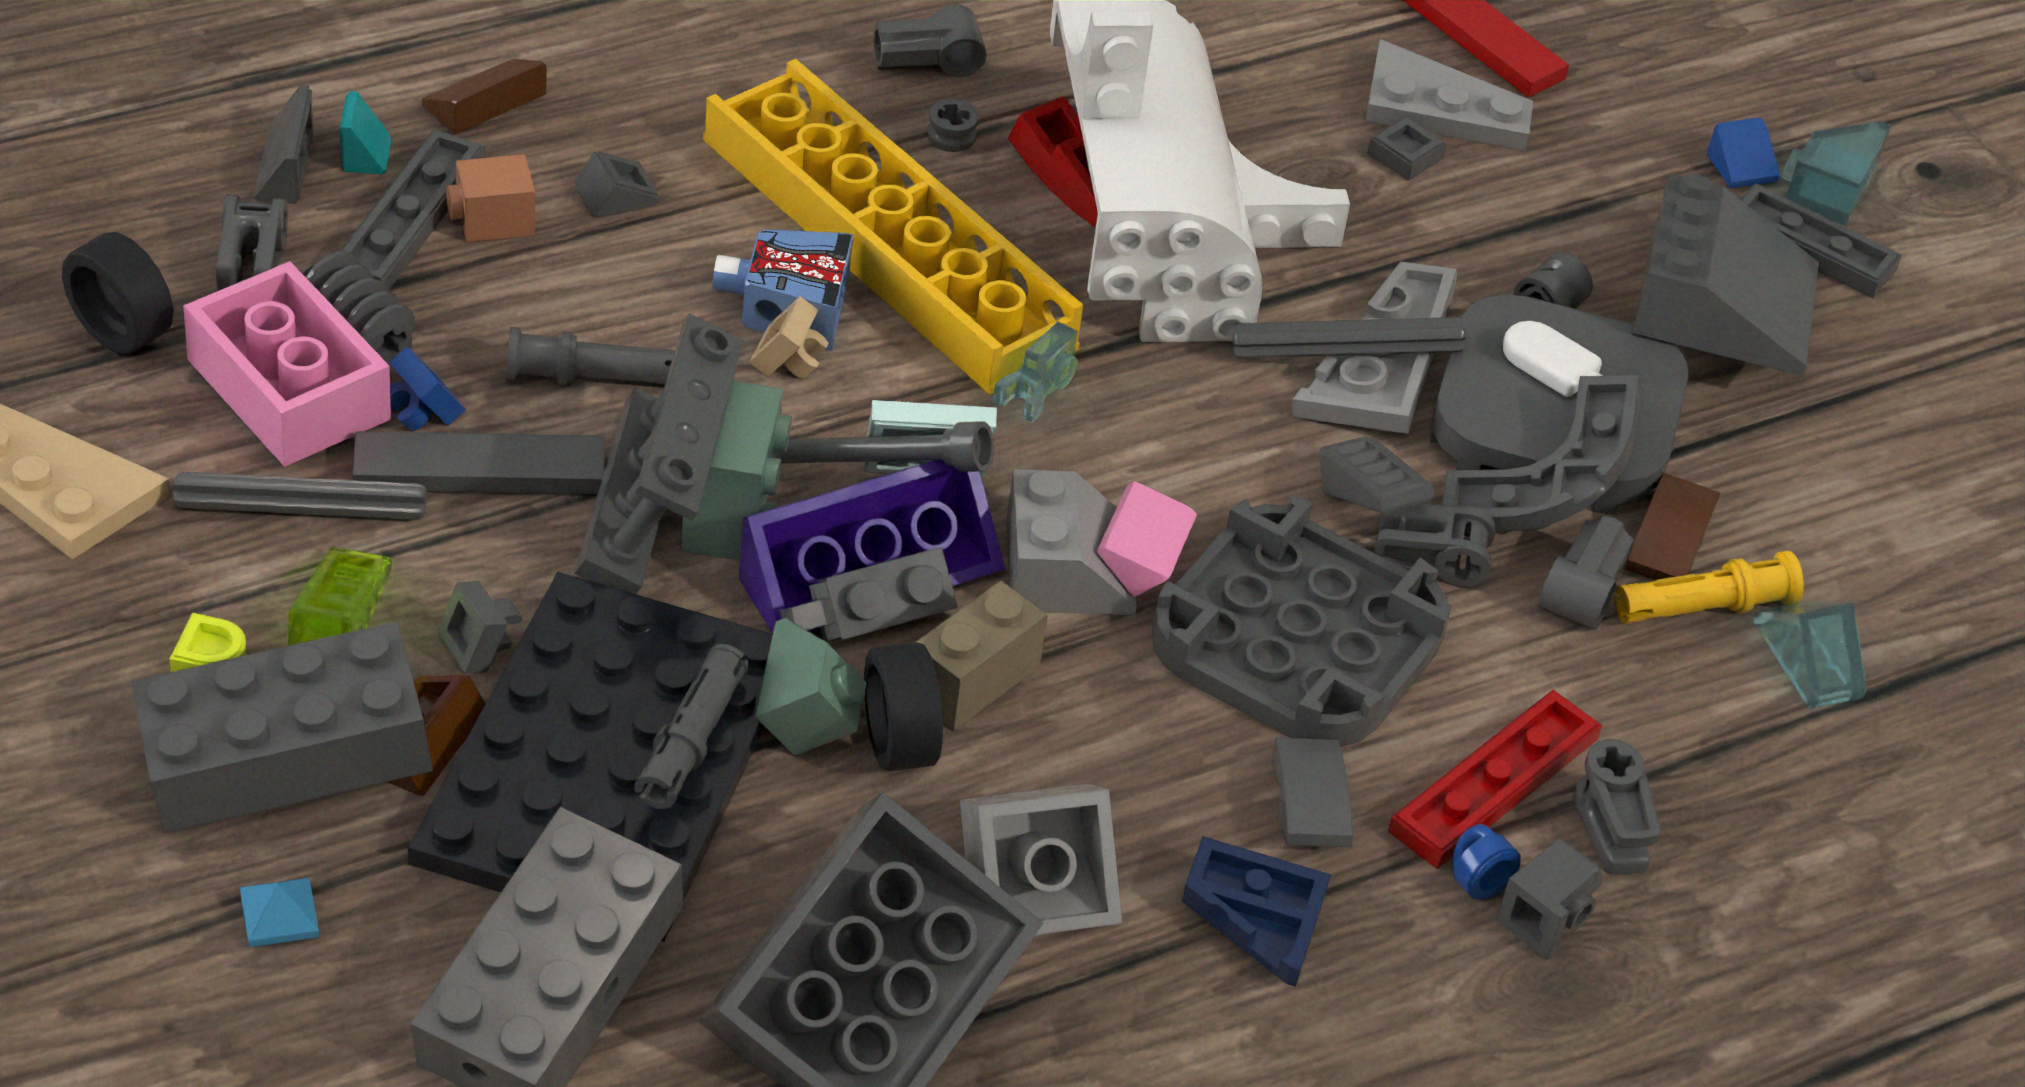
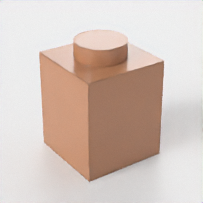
M525 154L456 161V184L447 185L446 187L447 207L450 220L460 219L465 242L535 236V189Z

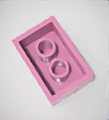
M291 261L183 306L187 360L284 467L355 436V431H366L391 420L390 366Z

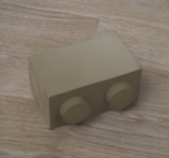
M1001 580L916 641L924 644L932 657L941 695L943 724L953 732L1040 667L1048 615Z

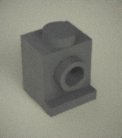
M1558 838L1509 878L1497 921L1544 958L1550 959L1557 952L1563 930L1566 928L1571 931L1577 930L1593 912L1596 906V899L1592 897V894L1602 884L1600 868L1590 858L1580 854L1562 839Z

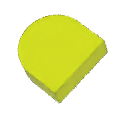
M192 613L170 657V670L174 672L246 656L245 635L240 627L228 620Z

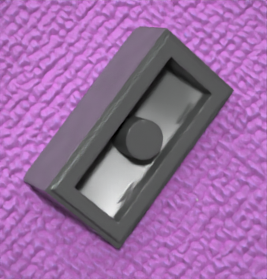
M300 85L269 126L254 193L255 200L273 202L274 198H286L288 203L296 204V201L300 198L313 134L312 90H309V85Z

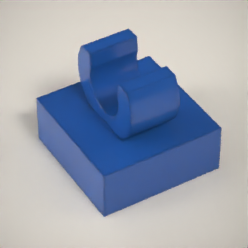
M408 346L389 362L404 379V381H397L390 385L391 409L396 413L406 403L410 402L407 408L398 414L397 418L411 432L421 428L427 422L431 410L448 426L466 411L465 407L437 374Z

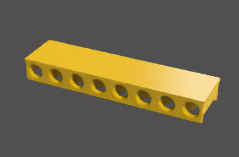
M797 59L787 62L785 74L725 101L717 94L707 97L703 140L805 231L853 234L850 271L989 395L1079 350L1080 343L1078 342L1083 304ZM797 82L801 83L809 94L811 100L810 110L807 108L804 100L800 98ZM832 112L839 116L843 122L842 124L834 126ZM867 142L872 144L877 150L881 160V170L878 169L876 163L869 157ZM902 173L911 178L914 183L913 186L905 189ZM938 204L944 206L949 212L953 221V232L941 220ZM975 235L985 242L988 249L980 253L978 252L975 244ZM1012 267L1023 275L1028 288L1027 296L1023 289L1015 284L1012 276ZM1050 300L1057 303L1063 311L1064 317L1055 321L1051 313Z

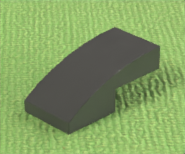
M1275 737L1272 762L1280 787L1278 817L1286 845L1352 847L1353 826L1350 795L1339 740Z

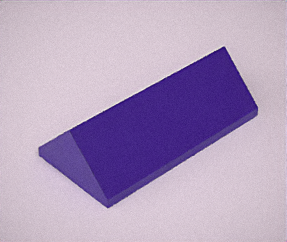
M944 460L929 461L743 517L739 581L772 633L775 622L782 619L779 610L812 602L809 586L818 584V580L939 547H942L952 586L1005 570L1006 568L980 472H959L954 466H948ZM820 627L812 628L807 631H811Z

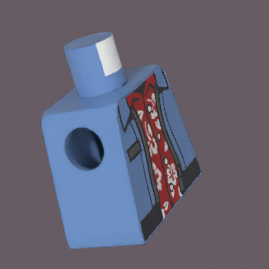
M764 229L757 234L751 260L723 255L717 256L712 289L744 294L742 323L749 329L765 333L768 325L801 296L818 309L809 329L822 334L829 343L825 350L832 351L849 282L853 234Z

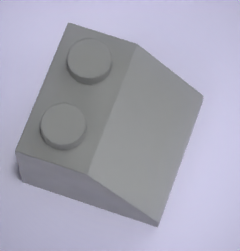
M1013 469L1006 517L1010 588L1043 612L1135 615L1137 608L1136 597H1133L1097 554V549L1117 507L1075 471Z
M1080 784L960 799L965 859L1044 923L1036 935L1122 924L1109 789L1091 784Z

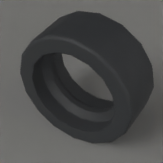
M118 232L103 233L70 252L63 261L62 281L66 297L76 317L87 332L105 348L117 354H130L163 335L172 325L174 308L169 288L159 268L148 253L131 238Z
M919 642L872 647L865 660L864 681L866 682L864 698L869 736L874 755L880 767L886 771L935 766L940 759L943 744V716L938 678L927 647Z

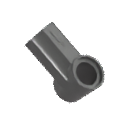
M963 5L945 6L936 11L931 18L877 21L874 24V58L878 70L940 66L945 73L951 76L963 77L978 71L984 65L987 57L975 14L971 9Z
M1606 515L1596 520H1586L1566 557L1558 556L1542 589L1538 607L1597 630L1610 604L1616 587L1617 577L1631 552L1634 538L1624 529L1623 522Z

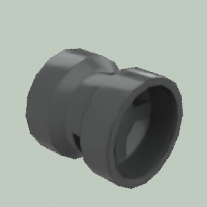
M1558 252L1547 258L1536 271H1532L1515 285L1513 295L1527 296L1575 309L1591 295L1593 289L1592 276L1579 258L1570 253Z

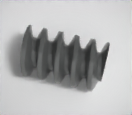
M346 251L333 252L322 258L316 265L304 271L302 274L390 366V372L394 371V367L389 362L407 346L410 349L412 348L411 334L415 328V316L411 309L401 305L398 297L394 293L387 291L384 284L374 278L367 267L360 265L352 253Z

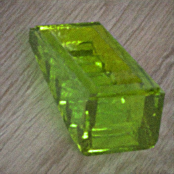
M331 547L288 611V646L366 629L392 570V558ZM337 576L345 577V578H351V579H356V580H362V582H361V581L350 580V579L339 578V577H337Z

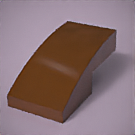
M1663 473L1628 556L1625 569L1654 580L1689 575L1720 497V492Z

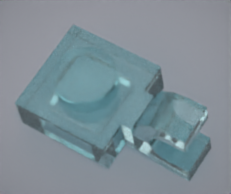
M1057 321L1025 352L1023 366L1017 372L1004 376L995 384L993 402L1004 407L1011 399H1025L1023 418L1033 423L1043 411L1044 400L1057 388L1060 390L1064 389L1070 383L1077 370L1078 359L1074 357L1078 331Z

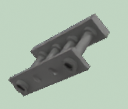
M690 313L686 316L662 394L659 398H656L635 387L624 403L574 574L595 583L636 594L642 587L659 522L665 511L669 509L691 521L696 517L742 350L743 340Z

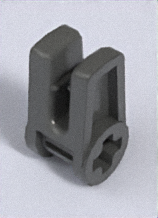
M226 194L222 211V234L216 264L218 291L234 285L243 279L242 260L245 255L253 254L254 276L279 266L281 251H284L287 240L288 202L286 198H274L272 203L240 201L239 195Z
M1420 503L1381 513L1374 553L1408 571L1419 558H1422L1438 570L1437 581L1447 582L1457 587H1473L1485 581L1490 573L1491 558L1487 548L1491 546L1495 538V521L1489 513L1474 506L1455 507ZM1467 523L1471 524L1470 538H1464L1465 525ZM1461 555H1467L1464 570L1459 568Z
M1606 739L1598 741L1590 747L1584 763L1586 775L1579 779L1573 794L1574 805L1581 815L1606 873L1633 874L1644 872L1650 863L1647 846L1657 843L1661 832L1645 771L1644 759L1637 749L1621 740Z

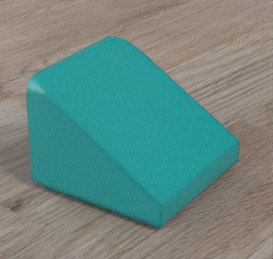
M349 91V94L345 97L340 123L341 167L344 172L384 174L387 170L391 137L357 91Z

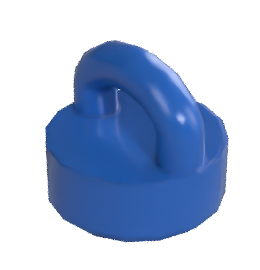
M1482 824L1467 828L1459 838L1453 853L1454 879L1472 899L1478 900L1491 898L1502 892L1507 887L1509 878L1518 872L1521 864V855L1503 835L1495 834L1491 828Z

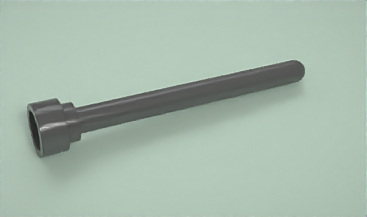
M985 421L958 422L953 428L946 429L943 435L789 439L786 453L775 451L774 458L781 459V464L944 460L948 466H954L959 472H985L990 468L993 461L994 438L990 426Z

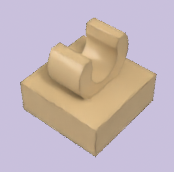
M799 296L768 325L749 363L767 377L785 363L792 374L805 379L818 367L819 362L815 358L829 344L822 334L809 329L818 309Z

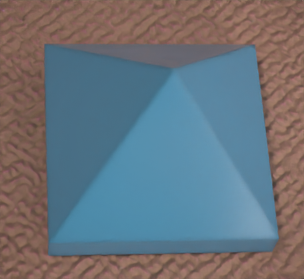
M309 878L240 887L249 947L319 937V928Z

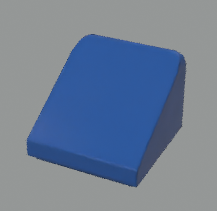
M1757 117L1723 122L1714 127L1707 156L1729 188L1750 186L1755 183L1764 184L1779 180L1780 173L1769 132L1762 118Z

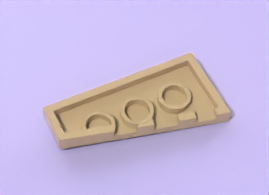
M0 404V504L72 560L171 496L169 478Z

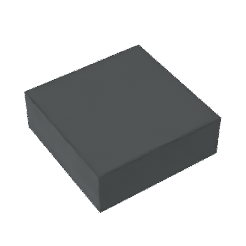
M1405 116L1370 138L1367 153L1409 181L1442 160L1447 144Z

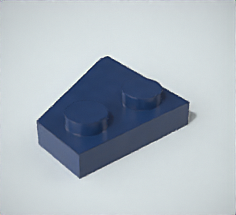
M1202 836L1185 884L1182 902L1284 983L1296 987L1324 902L1331 874Z

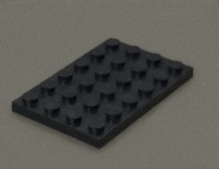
M557 572L408 846V865L502 892L558 809L562 807L682 864L684 901L765 728L755 716L773 634ZM718 644L734 646L744 654L739 662L747 660L748 670L739 684H737L730 701L707 739V755L698 769L691 770L688 773L677 795V799L671 807L657 809L645 804L639 798L643 792L636 793L634 786L637 778L641 775L654 752L653 740L662 726L669 725L673 720L692 682L699 674L710 649ZM671 927L669 928V930L667 931V933L661 941L665 942Z

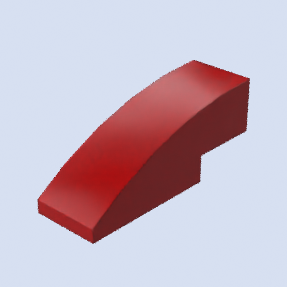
M1065 96L1021 113L1007 139L1047 188L1073 212L1096 228L1098 210L1077 113Z

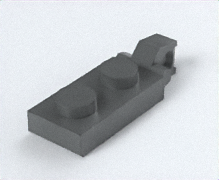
M942 547L820 579L818 584L809 586L812 602L779 611L782 619L787 618L805 630L820 627L824 641L832 639L839 641L958 608L944 553Z

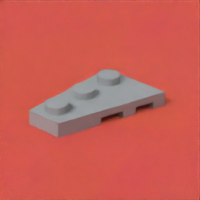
M1382 39L1379 40L1365 121L1391 126L1406 116L1432 134L1522 151L1526 150L1531 126L1532 100Z

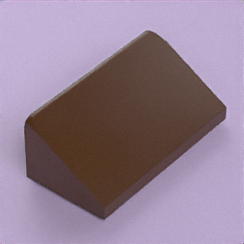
M511 59L422 98V105L453 134H458L545 95L547 66L542 61Z
M469 675L417 677L414 685L424 720L433 771L388 781L387 783L416 795L424 796L465 742L485 706L484 700Z

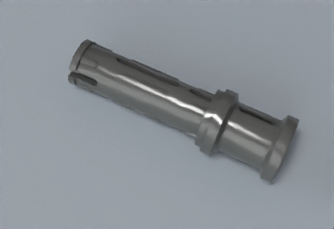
M510 327L506 380L516 381L518 376L521 375L555 378L558 385H567V382L573 383L574 377L665 385L675 350L577 342V335H571V332L562 331L559 337L522 334L520 328Z

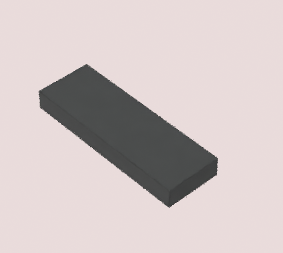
M1755 183L1740 199L1819 262L1818 271L1874 298L1898 268L1902 257L1899 253Z

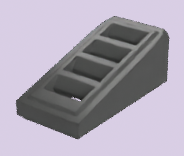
M1364 436L1324 446L1319 451L1323 491L1328 493V495L1381 513L1431 501V498H1435L1434 487L1431 483L1384 445L1370 437Z

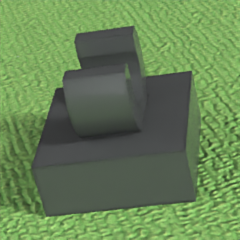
M480 581L457 582L437 632L465 674L482 673L488 671L496 652L511 647L512 641L505 632L507 624L521 623L523 617L512 600L508 598L492 600Z

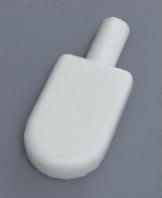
M1518 322L1510 326L1505 333L1503 352L1506 358L1519 369L1565 397H1571L1578 391L1580 376H1603L1599 373L1602 365L1599 356L1541 322Z

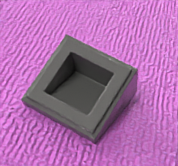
M600 151L593 152L575 181L576 188L589 211L596 217L610 216L655 206L660 200L656 189L640 162Z

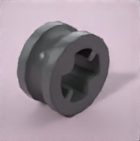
M944 99L934 103L930 108V123L927 131L930 143L936 148L950 152L965 151L972 147L976 142V127L978 126L979 114L976 108L960 99Z

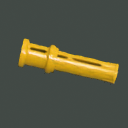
M1780 551L1774 555L1773 559L1747 563L1743 558L1730 559L1720 570L1664 578L1644 583L1617 585L1615 588L1617 596H1614V605L1617 616L1622 624L1728 607L1736 613L1750 612L1754 605L1781 601L1784 605L1798 604L1803 596V572L1796 555L1791 551Z

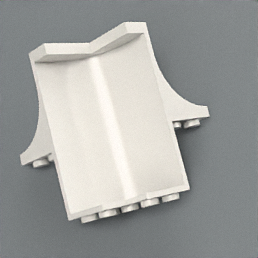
M1053 0L1050 24L1052 46H1064L1098 210L1087 287L1089 298L1091 300H1143L1139 324V335L1142 342L1233 341L1234 325L1238 323H1257L1262 295V276L1255 248L1341 247L1350 207L1346 189L1313 187L1281 178L1248 160L1231 144L1227 137L1204 40L1193 22L1190 24L1177 13L1175 5L1166 0Z

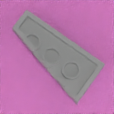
M1400 261L1368 302V312L1362 320L1447 317L1456 289L1457 269ZM1435 353L1326 356L1316 368L1315 380L1308 389L1301 387L1292 399V417L1409 434Z

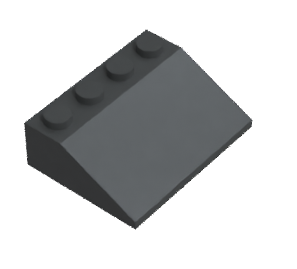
M1669 173L1652 234L1632 333L1804 376L1807 366L1819 262L1724 186L1713 184L1710 179L1697 174L1679 176Z
M882 792L857 810L698 1022L752 1066L786 1087H926L1044 923Z

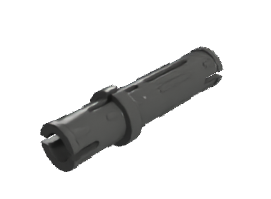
M718 644L710 649L699 674L692 682L673 720L669 725L662 726L653 740L654 752L641 775L637 778L634 786L636 793L643 792L639 798L645 804L657 809L671 807L676 801L688 773L691 770L698 769L707 755V739L724 712L737 684H739L748 670L747 660L739 662L744 654L734 646Z

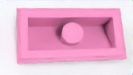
M1133 481L1127 485L1097 549V554L1133 597H1136L1169 579L1197 513L1189 506Z

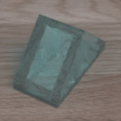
M1807 601L1755 612L1753 622L1809 709L1864 698L1867 687L1854 603Z

